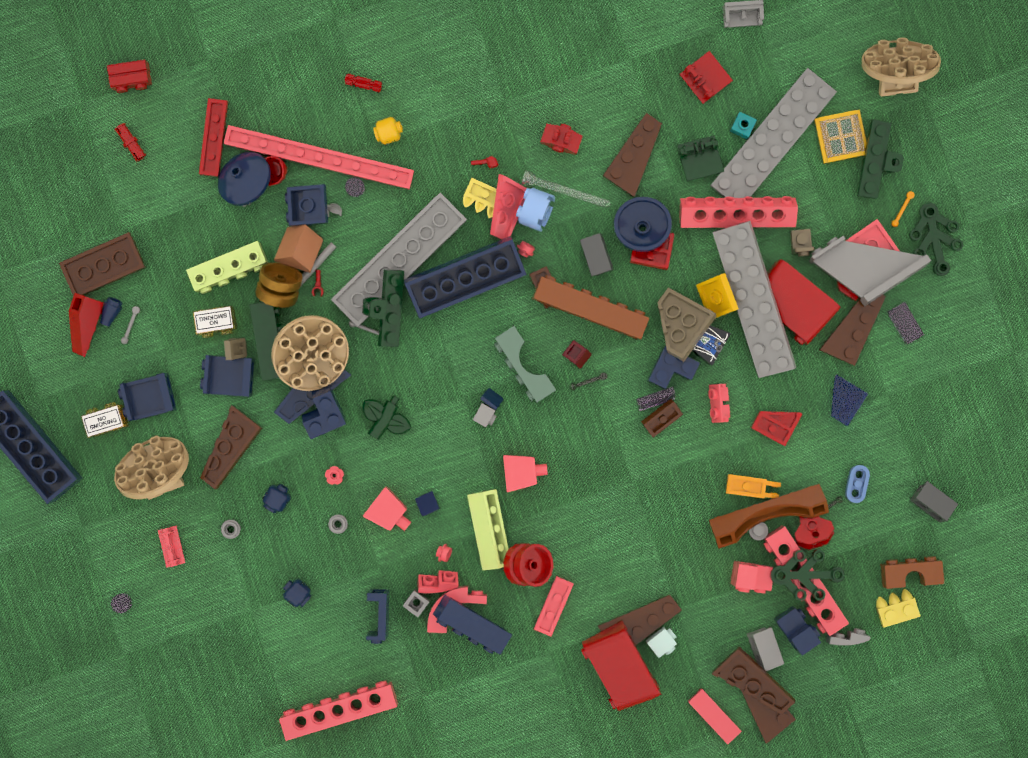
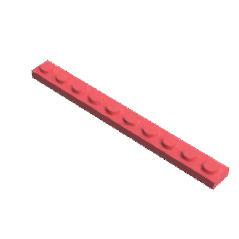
M230 125L227 127L223 143L227 146L276 156L281 159L410 190L414 170Z

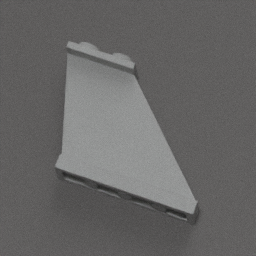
M844 236L839 239L835 237L827 243V247L823 249L819 247L813 251L809 260L810 264L814 263L859 296L864 307L931 262L928 255L921 256L844 241Z

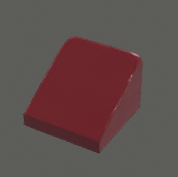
M573 340L562 355L581 369L592 354Z

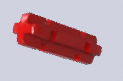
M346 74V85H355V87L367 90L372 89L375 92H380L382 89L381 81H372V79Z

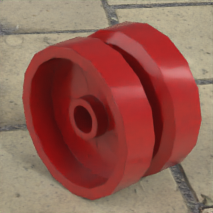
M515 544L505 554L503 562L504 572L507 579L515 585L542 586L552 575L553 558L550 551L543 545Z

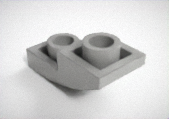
M854 628L853 631L847 630L846 637L845 634L836 632L831 636L827 635L826 642L833 645H855L870 640V636L865 634V630Z

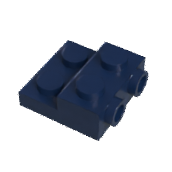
M325 184L287 187L285 201L288 204L286 220L289 226L293 227L304 224L312 226L314 224L328 223Z

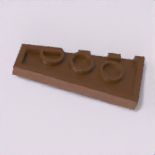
M886 296L878 297L865 307L860 301L861 298H859L819 351L855 366Z
M233 405L229 409L228 417L222 425L223 429L219 438L216 439L214 450L209 456L200 477L216 490L263 429Z
M668 594L597 626L603 631L623 620L636 646L678 614L681 608L671 595Z
M737 647L712 671V675L717 678L719 676L729 685L736 686L744 691L743 693L760 700V703L781 715L795 703V699L741 647Z
M741 690L766 744L796 720L788 709L781 715L760 703V700L753 696H748Z

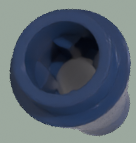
M108 297L104 301L100 323L110 327L122 310L121 306L123 303L116 298Z

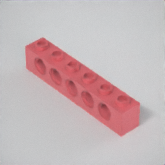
M730 196L725 198L687 197L680 198L679 221L681 228H727L747 221H751L752 227H796L798 205L796 198L790 196L782 198L770 196L763 198H753L750 196L744 198Z
M783 525L764 538L765 543L763 545L769 553L773 552L776 557L774 562L777 566H784L793 556L794 551L800 550ZM782 544L787 546L785 554H780L778 551ZM799 552L797 553V559H801L802 554ZM805 558L804 561L798 562L797 569L790 571H798L807 559ZM790 579L798 589L805 590L807 596L803 601L808 605L806 610L812 618L816 617L819 622L816 625L822 634L826 633L831 636L849 624L820 579H809L817 588L825 591V598L817 602H811L812 593L805 586H801L798 579ZM799 591L797 597L801 598L803 593ZM818 591L817 593L819 594L820 598L822 594L820 591ZM824 609H829L830 611L827 618L821 617Z
M381 681L376 683V687L368 689V686L357 689V692L353 694L345 692L339 694V698L333 700L331 697L322 699L320 704L317 705L309 703L301 706L302 709L297 711L294 708L284 711V715H281L279 720L285 740L288 741L396 708L398 701L392 682ZM378 694L380 701L373 702L370 699V695ZM354 699L360 700L362 707L355 708L352 705V701ZM334 706H342L343 713H336L334 711ZM322 711L325 714V718L318 719L315 716V712ZM297 717H304L306 724L300 725L297 722Z

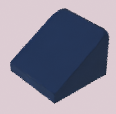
M490 388L480 398L494 410L503 401V397Z
M433 491L415 498L422 517L440 509Z

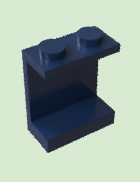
M206 355L205 359L202 360L204 378H201L200 389L203 390V394L252 397L255 359L239 358L226 360V357Z

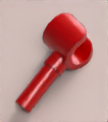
M493 156L483 160L471 161V165L487 164L489 169L499 166L497 159Z
M316 270L315 287L312 289L314 297L315 289L317 288L321 290V296L324 294V289L321 287L320 270Z

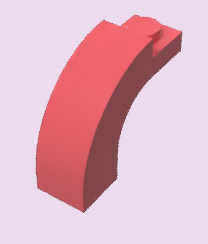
M458 586L456 589L446 591L437 599L431 609L427 632L447 633V627L445 628L437 623V618L433 615L445 594L461 604H487V594H483L481 590H472V593H468V586Z

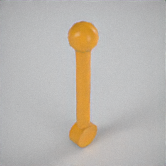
M909 191L906 194L907 198L896 219L891 223L893 227L899 225V219L910 199L915 196L914 192Z

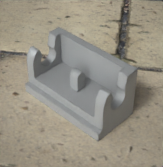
M763 0L724 3V28L760 26L763 24Z
M764 627L747 633L756 663L765 671L784 664L772 627Z

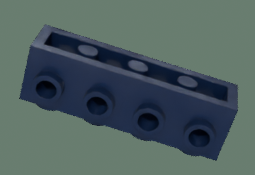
M446 594L433 613L437 618V623L445 628L447 625L453 628L452 631L461 637L465 634L468 636L467 640L475 645H478V643L484 645L483 649L491 654L496 652L501 655L512 637V634L506 629Z

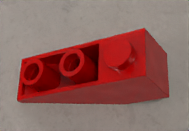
M78 293L74 294L69 308L72 352L83 357L86 356L93 333L96 330V324L102 313L104 302Z

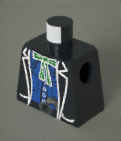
M709 326L692 352L712 366L731 333Z

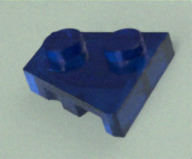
M836 374L834 378L831 417L848 426L868 393Z

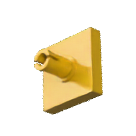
M725 273L696 285L703 306L716 313V318L739 309Z

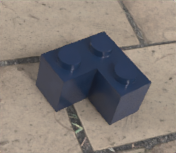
M664 346L647 381L662 389L667 388L673 373L690 381L693 379L700 362L690 357H687L683 362L667 352L666 346Z
M330 384L312 391V399L317 409L302 415V422L310 439L346 424L345 415Z
M791 606L774 618V620L794 649L803 656L821 643L818 638L821 635L814 626L806 624L804 621L806 616L800 608L796 609Z

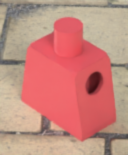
M503 455L507 492L536 485V476L548 475L547 464L535 465L534 457Z
M387 486L363 515L364 518L389 531L392 530L395 524L403 531L411 524V521L403 516L408 508Z

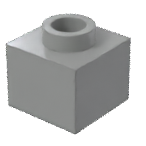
M482 403L473 421L484 427H487L488 424L492 426L497 417L494 414L495 410Z
M414 589L403 604V607L416 617H419L430 600ZM419 599L420 605H414L413 601Z

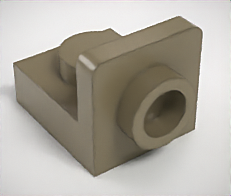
M810 229L790 231L792 254H798V257L809 256V252L814 251Z
M230 338L224 341L226 360L247 357L245 338Z

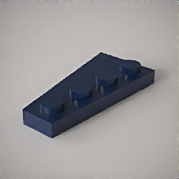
M344 369L341 375L330 384L332 390L349 378L351 374ZM292 388L274 413L290 424L315 404L312 399V391Z

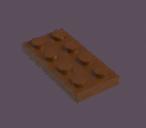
M130 232L59 263L73 297L75 293L81 295L88 294L146 268Z

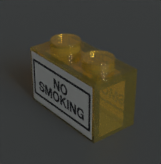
M233 306L193 311L196 334L202 335V338L213 337V333L221 332V335H228L233 333L232 330H237Z
M115 402L104 405L105 408L101 410L97 408L86 410V414L82 415L81 418L87 438H93L129 427L127 419L123 414V405H116Z

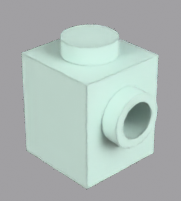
M663 626L646 639V642L657 657L660 658L662 655H668L675 650L674 646L677 643L674 639L677 637L670 628L666 630Z

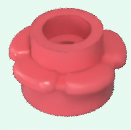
M525 241L517 245L519 254L526 258L533 256L535 248Z
M337 466L330 467L325 472L327 482L331 485L340 484L343 480L342 477H344L343 470Z
M447 544L439 546L436 552L438 561L448 562L452 548L448 547Z

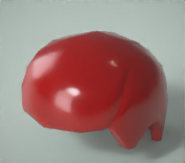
M276 156L265 157L271 172L268 185L280 184L287 174L285 162Z

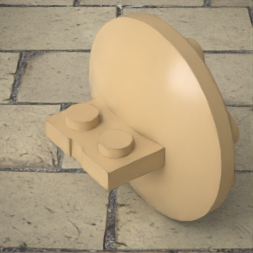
M898 38L894 41L880 40L878 44L868 48L862 56L861 65L869 76L880 80L879 95L882 97L918 92L919 82L928 80L939 72L941 58L932 45L908 41L907 38ZM896 43V47L889 48V44Z
M303 316L291 321L280 330L272 346L271 359L277 375L284 383L294 389L313 391L328 386L341 375L348 361L349 347L345 334L333 321L321 316Z
M154 436L143 443H137L132 446L131 450L115 467V485L121 494L128 498H148V500L184 486L182 475L189 462L188 451L181 441L172 437Z

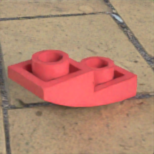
M439 570L438 576L419 574L417 579L418 593H440L458 588V572Z

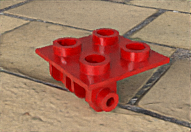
M710 51L692 65L687 66L679 74L702 104L733 81Z

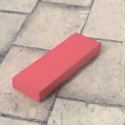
M558 576L555 577L534 630L550 637L552 636L574 583Z
M702 688L688 700L689 704L727 744L742 732Z

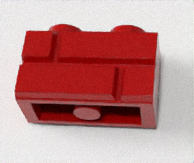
M145 59L107 65L110 88L117 93L128 92L129 88L145 90L147 86L152 85L149 63Z

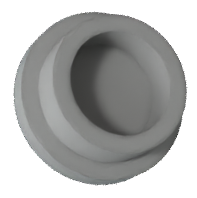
M761 522L749 530V535L754 540H763L768 535V527L765 523Z

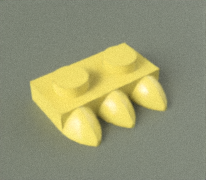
M471 178L463 197L464 207H468L476 201L475 209L477 213L484 210L487 206L488 218L493 217L497 189Z
M906 589L902 591L901 601L894 593H891L889 596V605L882 597L879 596L877 599L876 608L882 627H888L920 617L916 600Z

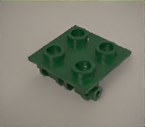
M715 136L677 145L687 182L724 172L718 151L719 145Z

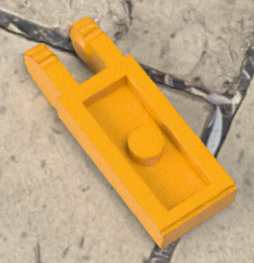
M728 474L725 493L757 498L779 497L777 493H765L766 485L778 488L781 487V483L767 481V479Z

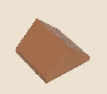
M306 224L287 227L274 261L311 273L323 239Z

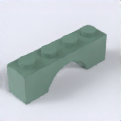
M515 326L495 338L497 341L494 343L499 353L504 352L506 355L505 362L510 370L512 368L516 370L517 375L515 377L520 385L525 384L528 391L525 393L531 402L535 400L537 403L556 391L546 374H531L521 365L519 352L525 341Z

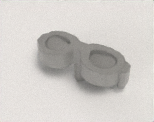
M327 204L328 217L330 212L342 216V209L338 204Z

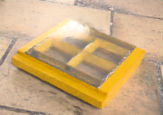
M860 110L814 119L823 164L865 155L867 142Z

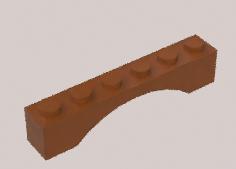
M817 484L723 516H717L710 519L709 522L717 546L722 548L737 543L748 530L768 519L781 516L814 518L829 513V509L821 486Z

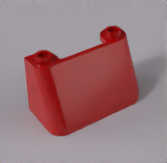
M780 259L767 272L783 324L793 331L795 335L793 339L800 345H808L841 307L791 265Z
M623 620L582 642L584 647L581 649L582 654L586 660L590 659L611 697L608 700L613 709L617 708L618 711L662 695L659 685L643 661Z

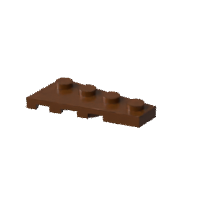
M648 113L644 115L603 175L604 178L633 198L636 195L662 125L661 122Z

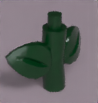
M393 395L390 401H386L385 405L374 399L364 400L362 405L363 414L366 419L375 422L368 431L369 435L379 440L386 429L398 435L406 433L412 428L404 415L396 413L398 397Z

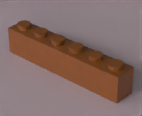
M545 275V278H539L532 300L637 340L642 339L649 317L645 316V312L637 309L634 312L627 309V305L619 302L616 305L609 302L610 299L599 295V298L591 296L592 292L585 289L578 291L573 289L574 285L563 282V284L557 283L556 278Z

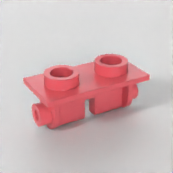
M726 384L709 385L708 396L711 405L710 417L712 418V423L729 422V418H731L729 404L723 405V401H729L728 387H726Z
M177 526L158 530L166 567L185 563Z

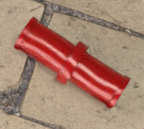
M125 123L120 124L114 129L124 142L123 146L128 148L136 162L146 156L137 143L138 139L136 136L133 137Z

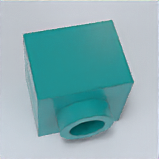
M739 112L730 132L747 140L757 120ZM741 122H746L748 126L742 127Z

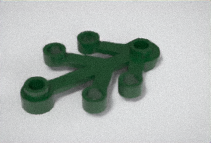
M926 203L920 208L919 214L921 219L916 227L909 232V238L912 241L919 240L922 236L921 231L928 224L929 231L919 247L913 251V254L917 255V251L921 250L922 256H925L926 249L932 241L936 263L933 265V272L937 276H944L948 274L950 266L944 261L940 240L949 245L953 251L961 250L963 242L960 239L955 240L937 229L936 222L945 226L950 233L956 232L959 229V224L957 221H950L940 215L939 209L934 203ZM927 209L933 211L931 216L927 214ZM951 223H953V224L955 225V229H954V230H951V229H950V224H951ZM914 231L918 233L917 238L912 236ZM955 242H958L960 245L958 249L954 247ZM941 264L945 266L944 272L939 269Z
M802 550L794 551L793 556L784 566H776L772 569L770 577L773 583L785 585L793 593L794 598L799 601L805 600L807 594L805 590L798 589L790 579H798L812 593L815 600L821 601L825 598V591L817 588L809 579H829L832 582H841L845 576L843 569L836 566L831 567L828 571H809L818 561L824 560L825 554L822 550H814L812 556L798 571L790 570L797 562L805 560L806 554ZM799 552L802 554L801 559H797V553ZM817 552H820L821 557L819 559H817L815 556ZM837 571L840 573L839 578L835 577V572ZM780 572L784 575L782 579L778 578ZM799 591L803 593L801 598L797 597ZM818 591L822 594L820 598L816 597Z

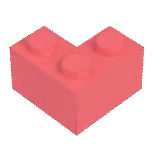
M734 561L731 584L740 592L749 593L750 590H754V592L765 594L766 590H772L773 581L770 574L774 567Z

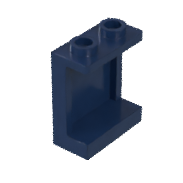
M161 373L156 376L119 384L118 394L120 399H123L125 406L122 408L123 414L128 421H135L177 410L168 373Z
M370 589L367 593V601H379L378 631H369L366 635V640H371L370 643L381 644L388 637L390 589Z

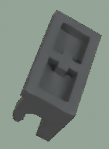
M598 233L580 240L591 276H598L614 270L603 234Z
M928 481L920 485L910 498L912 503L939 523L948 521L958 503Z

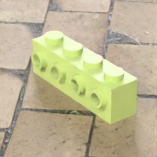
M256 241L189 268L186 271L194 291L204 294L212 291L211 287L219 285L221 287L229 284V280L237 278V280L248 276L247 273L250 271L259 272L261 267L268 263L261 243Z
M493 489L469 494L467 497L482 570L504 567L505 554L509 548L497 490Z

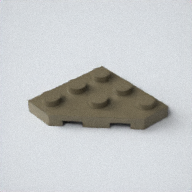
M667 288L657 302L666 348L670 355L684 362L717 316L713 311Z

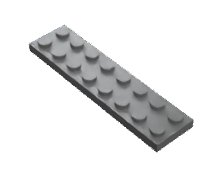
M807 68L710 187L724 198L728 196L734 198L751 197L837 91Z
M439 193L331 300L359 327L369 317L362 313L363 299L367 297L382 298L384 269L403 270L404 279L409 278L467 219Z
M751 221L714 231L713 236L726 277L739 308L737 310L758 377L761 378L795 369V360Z

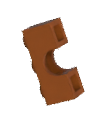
M936 556L924 557V560L917 561V558H906L905 562L891 559L886 560L885 564H880L882 587L886 589L906 587V576L912 571L918 572L920 584L925 586L944 584L943 562L936 559Z

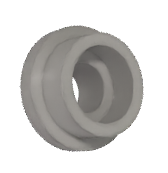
M337 514L330 518L328 526L333 533L340 534L347 529L348 522L343 515ZM337 520L342 523V526L339 528L335 526Z
M227 520L221 526L223 536L228 539L236 538L240 534V525L235 520ZM230 525L234 527L233 533L228 531Z

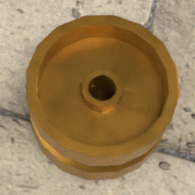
M275 262L263 265L260 269L259 282L255 291L257 298L265 304L274 307L285 308L295 305L303 279L302 274L296 268Z

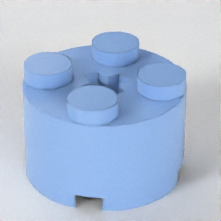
M527 188L523 197L525 199L524 204L519 206L516 216L518 217L519 224L542 232L541 226L545 227L553 209L550 206V202L555 201V196L536 188Z

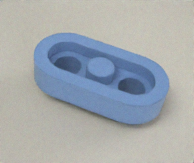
M855 465L849 471L845 496L850 502L859 503L866 496L870 477L867 467ZM857 471L862 473L860 478L856 477ZM853 490H857L858 492L857 496L855 497L852 496Z

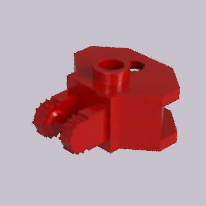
M546 124L540 143L559 153L565 152L577 155L583 136L571 130V127L566 124H560V126Z
M798 516L800 526L795 532V541L798 547L812 550L827 545L834 535L832 521L820 518L819 516L814 518Z

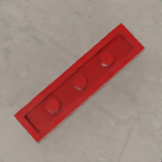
M208 98L199 175L219 177L228 108L227 100Z

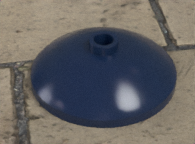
M243 152L231 158L219 174L218 190L221 197L229 204L235 206L247 205L257 200L264 193L270 181L271 172L268 162L255 152Z
M636 197L626 201L618 209L614 218V230L618 240L627 248L639 252L652 251L663 245L668 239L672 228L671 215L668 209L660 201L650 197ZM641 227H645V228H646L645 231H640L639 229H640Z

